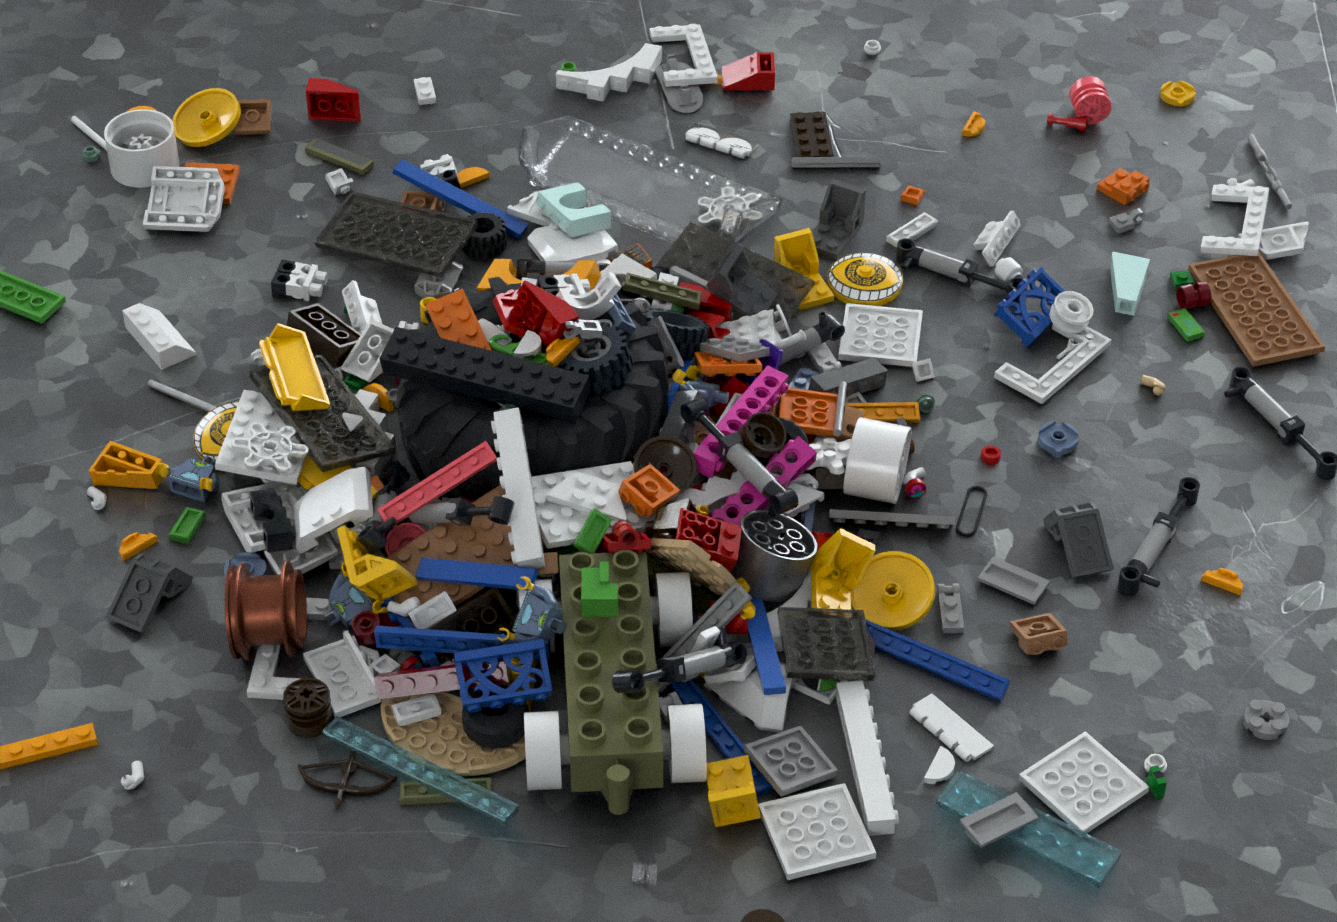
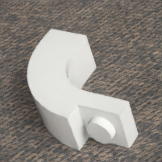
M608 272L598 285L586 294L570 295L559 291L556 296L566 301L579 315L578 320H592L603 315L613 307L615 303L612 298L620 290L621 285L615 274Z

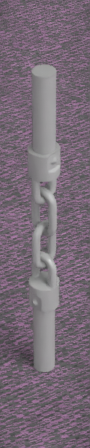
M1249 134L1247 138L1255 151V156L1260 165L1267 171L1266 175L1269 181L1272 182L1274 191L1280 197L1285 209H1291L1292 204L1284 191V186L1281 181L1276 179L1277 174L1268 164L1269 160L1265 151L1261 149L1254 134Z

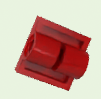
M623 520L616 522L612 527L611 534H605L601 540L602 545L607 551H611V554L621 550H632L635 553L645 552V549H651V539L644 532H637L629 522Z

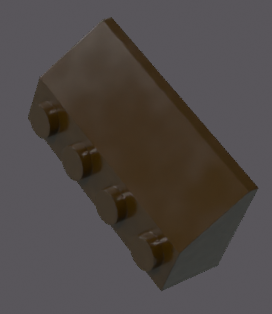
M319 303L291 310L288 314L287 326L304 331L311 350L335 368L343 365L361 336L360 332Z
M485 587L455 606L457 611L425 629L501 634L504 631L499 630L500 628L509 629L515 624L516 620L498 588ZM434 652L441 664L448 661L453 663L454 653Z

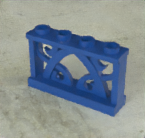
M1043 266L1038 271L1033 269L1027 276L1029 280L1027 281L1024 278L1016 286L1018 290L1013 289L1006 296L1008 300L1003 299L996 306L998 311L994 314L1023 340L1021 343L1026 347L1052 322L1049 316L1050 309L1046 305L1052 306L1055 298L1060 293L1065 292L1044 271L1045 268ZM1035 281H1039L1041 283L1040 287H1037L1035 285ZM1026 298L1041 299L1040 306L1045 316L1038 312L1028 313ZM1013 307L1015 312L1011 313L1008 308ZM1030 317H1035L1038 322H1035L1033 318L1030 319Z
M543 639L454 653V664L463 711L478 712L483 707L489 706L491 709H497L507 703L521 705L526 703V700L535 699L537 702L549 699L548 697L552 696L553 689ZM539 654L541 670L531 668L533 655ZM519 658L520 662L517 665H523V667L513 665L511 663L512 659ZM500 660H503L505 665L512 671L520 672L517 679L507 689L501 688L487 679V677L494 673ZM489 663L491 668L482 674L481 671L486 670L482 667V664ZM463 666H468L471 674L474 676L466 682L464 681ZM529 673L537 674L542 678L543 683L541 687L537 689L529 687L530 682L536 683L533 677L528 676ZM478 681L480 684L475 687L474 693L480 690L483 695L480 698H472L468 694V688L471 684ZM520 687H522V689L524 690V691H518V692H517V690H518Z

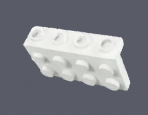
M348 630L343 632L344 639L303 653L304 661L312 676L324 682L330 690L332 713L335 718L381 702V699L377 700L374 671L371 665L367 666L364 652L358 650L357 640L355 636L349 634Z

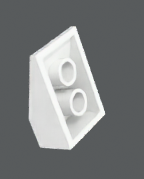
M370 320L340 369L371 382L383 372L379 358L394 329Z

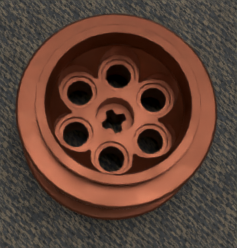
M289 560L284 561L281 574L250 576L249 569L244 562H241L238 568L236 565L229 566L225 581V622L228 644L234 659H240L242 656L244 660L248 661L252 656L254 646L284 644L287 655L290 658H294L297 648L305 646L307 637L305 583L301 570H294Z

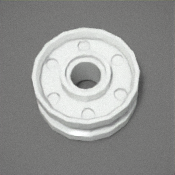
M1065 291L1055 298L1054 304L1050 308L1049 316L1053 324L1060 330L1068 333H1079L1088 326L1094 309L1091 302L1082 294L1074 291Z

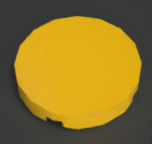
M1169 81L1163 84L1160 91L1162 100L1173 106H1187L1195 100L1196 95L1194 87L1184 81H1178L1177 83Z

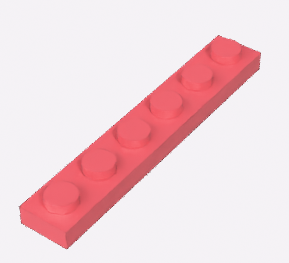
M484 441L377 510L384 521L394 517L397 523L496 462L497 457L487 441Z

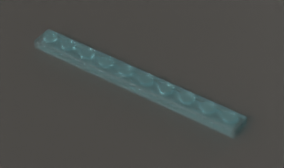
M338 716L323 729L325 737L505 826L519 812L518 804Z

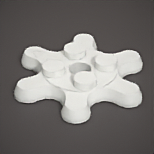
M727 186L721 190L722 195L719 198L702 197L698 199L700 208L708 210L707 213L698 218L699 223L704 227L715 223L717 226H723L726 233H733L736 229V224H742L744 221L755 223L760 217L759 211L750 209L751 206L758 203L759 195L756 193L737 196L735 195V189Z
M255 422L249 427L253 435L252 437H236L231 441L232 448L235 451L249 454L244 459L245 467L248 470H255L259 466L268 467L272 465L279 473L284 474L291 468L289 458H305L309 452V448L306 445L295 444L290 441L296 434L295 428L291 426H284L279 431L273 432L268 431L262 423Z
M817 435L814 443L809 445L817 452L816 461L807 470L815 467H826L832 474H843L852 439L836 442V439L832 437Z

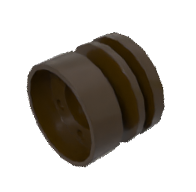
M766 412L753 414L737 431L745 440L744 446L762 465H765L784 446L786 441V429L783 423L776 416Z
M301 678L293 681L286 687L283 693L286 723L290 732L303 738H312L324 734L333 723L330 690L327 685L319 679Z

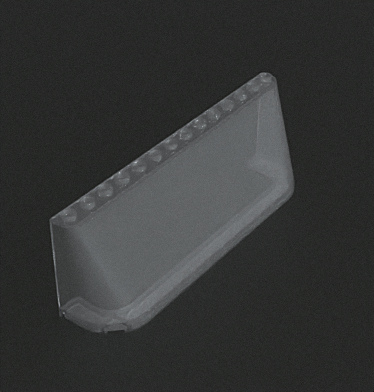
M570 115L523 127L518 153L519 162L527 174L526 178L533 186L542 191L578 182L586 189V206L583 208L603 204L611 211V219L699 255L713 256L726 251L776 214L781 207L782 199ZM724 187H733L737 196H745L749 193L759 195L758 203L741 212L734 208L726 207L721 226H717L714 223L704 227L698 221L699 216L708 212V210L700 208L698 199L702 197L719 198Z

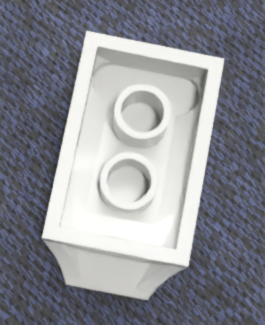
M326 532L317 537L319 545L301 554L296 549V540L293 541V549L270 553L266 550L264 553L275 575L281 574L285 560L291 562L294 570L300 569L302 574L343 553L342 548L335 543L331 534Z

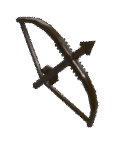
M355 750L351 751L349 759L303 766L301 764L298 765L303 779L310 785L330 792L338 791L337 798L333 799L336 809L344 802V799H342L344 793L356 795L371 794L384 790L397 780L396 775L391 776L354 760L356 756ZM342 764L341 771L344 772L341 784L324 783L312 779L306 775L303 769ZM357 766L389 778L385 783L373 787L347 785L349 775L356 772Z

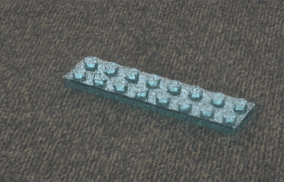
M959 770L936 799V806L960 818H964L1010 795ZM1030 805L1029 807L1038 816V820L1001 838L1100 888L1116 865L1122 853L1121 850Z

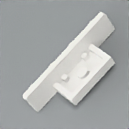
M1010 211L1004 221H992L986 224L984 230L973 244L976 251L983 250L982 254L989 267L994 266L1020 227V220L1014 211Z
M352 280L342 290L351 325L362 334L370 320L382 324V319L376 301L361 296L357 282Z

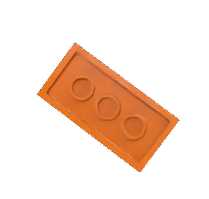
M463 288L425 304L440 338L492 351Z

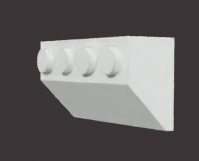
M141 303L122 310L125 328L161 370L196 355L194 349L159 310Z

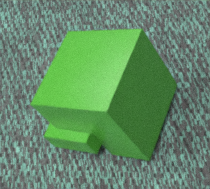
M600 562V568H582V617H618V583H609V562Z

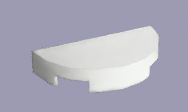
M527 330L513 356L522 359L532 354L533 357L536 356L541 350L540 336L535 332Z
M940 746L924 777V783L936 784L938 781H947L953 775L955 760L949 750Z

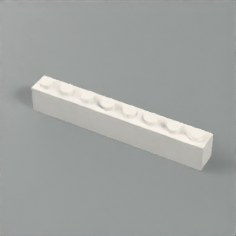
M519 407L493 412L495 421H491L493 434L497 433L494 445L496 452H500L497 464L498 469L503 472V476H499L501 488L506 491V494L502 495V497L508 498L515 503L510 522L507 525L511 526L512 532L508 533L510 545H514L515 551L511 552L513 564H517L519 567H546Z
M863 680L837 683L836 701L865 829L869 836L894 834L895 824L899 823L897 810H893V792H889L888 789L890 788V778L884 772L886 770L885 757L880 755L882 753L881 740L876 738L878 736L877 723L872 721L874 719L873 707L868 704L870 702L869 690L864 688Z

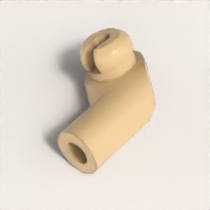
M1143 375L1140 384L1154 388L1153 393L1155 395L1161 396L1166 389L1165 384L1157 378Z

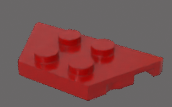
M520 288L516 291L511 289L506 293L496 295L493 303L504 329L520 337H524L527 330L532 331L513 309Z

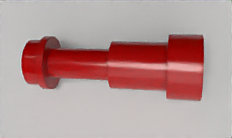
M1054 113L1048 114L1047 124L1050 126L1053 123L1066 125V127L1077 128L1078 131H1086L1088 117L1080 116V118L1068 116L1063 118L1054 116Z

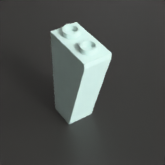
M1112 252L1110 273L1115 312L1135 315L1148 274L1150 259Z

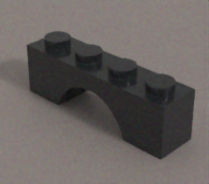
M274 488L251 491L250 510L254 520L266 521V523H263V542L267 552L293 549V541L296 540L295 529L291 528V521L287 517L285 506L282 507L281 496H277Z

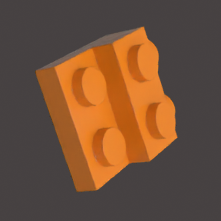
M1119 168L1099 182L1097 190L1121 204L1127 205L1148 191L1150 178L1136 170L1130 174Z
M651 464L623 480L619 488L621 500L625 503L629 502L635 507V511L639 516L644 515L647 519L656 515L659 507L664 506L680 493V489Z

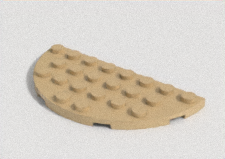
M650 538L651 549H645L647 555L661 560L662 564L669 569L677 572H689L690 581L707 587L718 596L720 594L723 595L737 582L728 570L721 564L713 560L710 561L711 555L691 540Z
M444 691L435 692L434 694L441 708V715L400 727L397 725L391 705L433 693L386 698L381 701V717L387 737L403 756L423 768L448 775L474 776L497 772L526 759L525 735L518 742L505 748L490 749L471 741L463 729V709L460 697Z

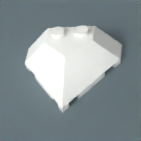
M780 662L786 685L785 694L764 695L757 668H754L747 679L742 682L728 681L720 685L704 683V687L709 691L713 690L717 693L719 699L741 716H747L754 722V726L758 729L780 733L783 732L787 702L792 681L797 674L798 665Z

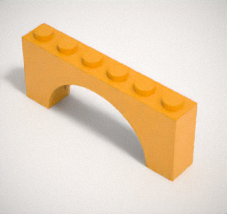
M494 259L477 286L478 292L490 289L488 279L499 276L507 284L521 283L522 280L515 278L516 270L512 260ZM578 260L570 270L562 274L571 276V274L577 273L579 279H588L590 283L589 292L594 289L601 277L596 260Z

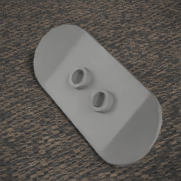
M674 54L667 55V63L655 69L658 81L673 110L683 114L695 112L703 104V95L698 84L665 86L663 72L691 69L686 63L676 62Z

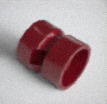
M1205 281L1193 283V285L1178 286L1176 291L1177 302L1181 309H1192L1196 305L1197 307L1210 305L1212 300L1210 287Z
M360 612L352 620V629L358 646L362 645L373 650L377 649L374 631L376 626H381L379 617L374 612Z

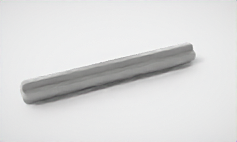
M793 157L791 164L793 168L880 167L881 158Z

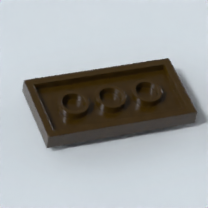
M826 112L790 113L796 156L834 157Z

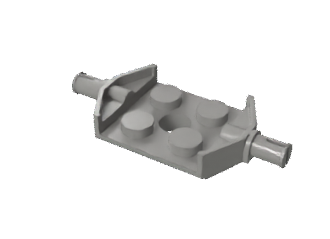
M448 251L446 257L427 260L414 286L415 294L423 299L427 297L439 299L452 292L460 273L464 274L463 265L453 260L455 252Z

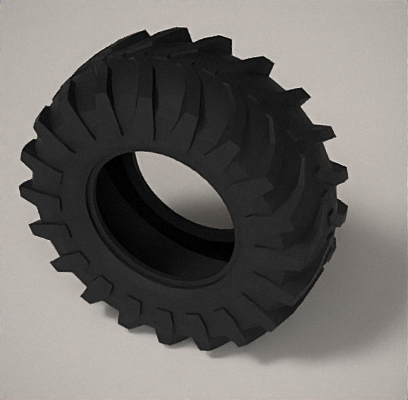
M527 273V278L537 279L540 274ZM498 276L488 279L490 289L473 293L463 288L477 320L479 321L483 318L494 325L501 326L502 322L494 306L493 299L496 295L506 293L508 290H518L521 283L507 284ZM634 303L624 305L637 328L632 334L624 331L634 361L632 373H628L629 377L627 380L621 379L622 384L618 387L616 385L611 386L612 390L608 392L606 389L601 390V394H596L595 391H592L576 423L543 414H521L531 477L628 461L633 463L640 446L647 440L659 436L668 414L667 394L669 392L665 353L655 326H648L640 308ZM427 310L424 313L430 324L424 329H410L415 332L439 337ZM605 312L603 315L595 319H592H608L612 322V324L614 323L613 318L609 316L607 312ZM510 334L512 337L511 343L521 342L518 335ZM397 377L400 380V385L398 386L396 403L402 441L408 460L420 481L484 441H487L496 457H500V452H496L494 445L497 433L493 434L491 421H495L493 412H498V408L485 403L481 398ZM497 461L440 496L439 500H442V497L450 499L462 498L473 503L501 485L499 476H503V472L498 469Z

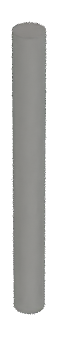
M844 381L839 383L833 431L835 436H840L842 433L847 383Z

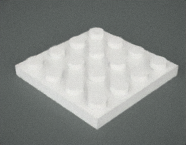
M846 303L843 321L845 333L841 337L838 360L861 362L875 358L881 364L913 367L912 363L917 362L923 310Z
M773 309L763 310L751 316H743L735 321H726L717 326L723 329H730L731 333L728 335L735 336V339H748L750 343L765 339L776 346V320Z
M1086 731L1019 774V780L1081 836H1084L1144 796L1149 790V786Z
M845 783L758 804L760 816L787 880L876 859L874 846Z

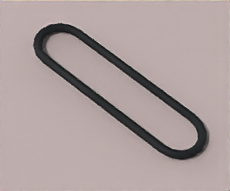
M972 486L968 489L956 526L959 534L971 536L977 531L987 498L985 488ZM973 489H980L984 492V497L974 530L970 533H964L959 529L969 494Z

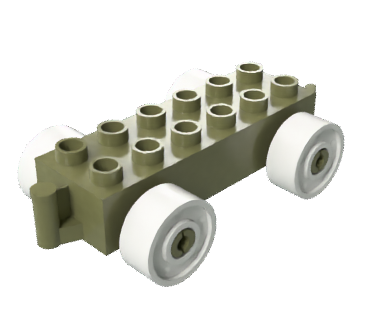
M579 550L575 554L559 555L561 601H557V607L563 610L561 620L566 623V629L563 632L568 734L559 735L558 711L524 713L527 791L562 789L561 765H570L571 792L601 791L608 802L610 812L620 815L628 811L629 800L634 789L663 788V760H669L671 783L705 782L707 761L702 704L667 705V729H661L657 679L644 682V688L640 693H617L612 685L613 675L618 670L640 671L641 673L656 670L652 625H657L659 648L673 647L693 626L689 572L657 573L655 575V596H650L646 551L635 553L630 550H621L615 554H589ZM600 562H609V583H618V617H582V568H600ZM536 579L535 583L552 591L551 579ZM519 590L520 608L527 590ZM554 638L550 640L551 653H555Z

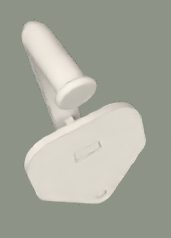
M777 304V311L774 312L775 320H781L776 323V346L784 349L802 340H806V334L802 330H799L794 335L791 334L782 309ZM785 330L788 337L781 339L778 332Z

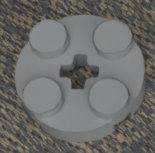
M1252 700L1245 709L1243 724L1246 729L1249 728L1253 732L1255 737L1263 740H1274L1283 733L1284 735L1289 725V715L1285 711L1284 704L1280 702ZM1263 718H1268L1270 720L1269 722H1264L1265 720Z

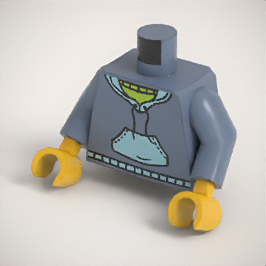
M690 365L686 373L681 369H677L673 374V380L680 384L679 391L699 390L709 407L716 406L718 403H728L729 392L720 391V385L704 382L702 377L699 378L697 375L700 370L696 365ZM687 376L692 380L684 381L683 379Z
M206 456L202 461L189 458L183 464L174 468H169L168 465L163 463H157L155 474H161V477L169 478L170 490L173 493L205 503L210 492L219 489V477L215 472V462L211 457Z
M343 562L341 565L342 571L336 578L329 594L328 601L332 611L323 616L331 627L341 620L347 628L352 627L353 618L363 611L374 612L378 617L380 613H387V607L380 608L384 601L376 600L374 602L350 583L346 565Z
M526 576L520 577L526 581V586L522 587L516 584V587L520 590L529 589L531 592H526L512 629L515 634L506 628H500L499 630L507 632V637L504 639L497 638L502 642L513 640V643L538 639L552 640L556 633L562 634L566 629V623L561 620L563 610L557 607L558 602L552 591L537 583L532 584L530 578Z

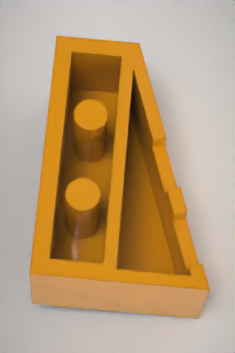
M109 441L88 470L94 486L157 489L164 479L161 477V474H155L157 463H163L162 459L113 441Z

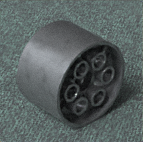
M768 510L750 511L742 517L739 524L742 527L738 560L730 574L735 580L743 577L750 587L748 594L755 598L770 602L788 601L795 595L804 581L817 552L816 539L805 526L784 514H776L775 517H771L768 515Z

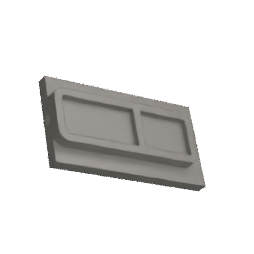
M992 557L977 578L980 582L1034 605L1050 584V581L995 557Z
M1016 792L960 819V824L965 828V833L969 838L982 848L1037 821L1038 816Z

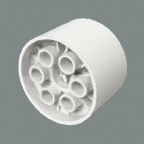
M132 110L114 117L106 125L104 137L110 171L113 178L119 183L137 188L151 187L153 166L179 167L174 124L167 115L155 110Z
M859 417L847 458L844 494L896 504L908 461L911 427Z

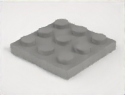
M801 725L746 744L744 747L745 754L749 756V759L781 797L836 777L838 769Z

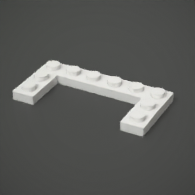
M700 24L650 28L652 43L686 40L695 69L663 72L666 87L684 84L718 83V76Z
M1225 184L1213 185L1211 201L1247 203L1241 238L1203 236L1201 253L1258 256L1269 188L1243 185L1230 186Z
M1052 324V330L1069 339L1074 338V341L1076 343L1080 342V345L1040 379L1034 378L1007 362L995 371L994 378L1043 404L1111 345L1112 339L1089 327H1086L1079 333H1068Z
M306 598L307 619L325 620L323 616L332 611L328 599ZM283 644L258 646L247 688L248 698L283 700V693L286 687L293 681L301 679L275 677Z

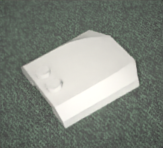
M153 166L151 176L152 187L148 209L145 210L143 228L149 230L209 232L220 218L225 190L224 182L219 175L218 169Z
M551 223L549 226L534 229L527 237L528 245L541 261L577 263L578 260L598 261L607 258L608 253L611 251L619 252L618 244L605 230L571 238L557 224Z
M366 467L349 469L311 488L294 504L296 549L300 554L319 545L317 537L349 520L354 525H357L373 516L370 472Z
M276 481L222 493L221 500L225 514L246 552L252 553L266 549L263 542V523H266V521L254 520L250 510V492L274 488L277 496H281L282 507L285 506L287 517L291 521V528L295 529L294 504L308 490L303 486L297 487L294 484Z

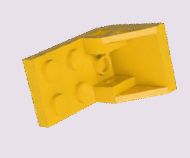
M810 228L774 237L773 267L776 277L799 311L833 302L834 294L819 274V258Z
M345 525L337 528L349 581L368 597L384 601L417 585L416 577L397 562L368 554L366 548L357 540L358 535L355 531H351Z
M840 528L817 550L811 563L812 612L829 620L841 619L852 622L851 590L861 582L876 551L874 544Z
M745 755L707 763L708 798L715 827L760 819L761 816L749 756Z

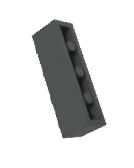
M870 358L812 376L808 390L838 394L839 383L844 381L847 383L846 397L856 392L861 394L884 387L888 370L875 358Z
M699 390L678 391L676 393L659 436L675 437L690 447L700 422L696 421L687 424L681 416L680 408L685 403L703 398Z

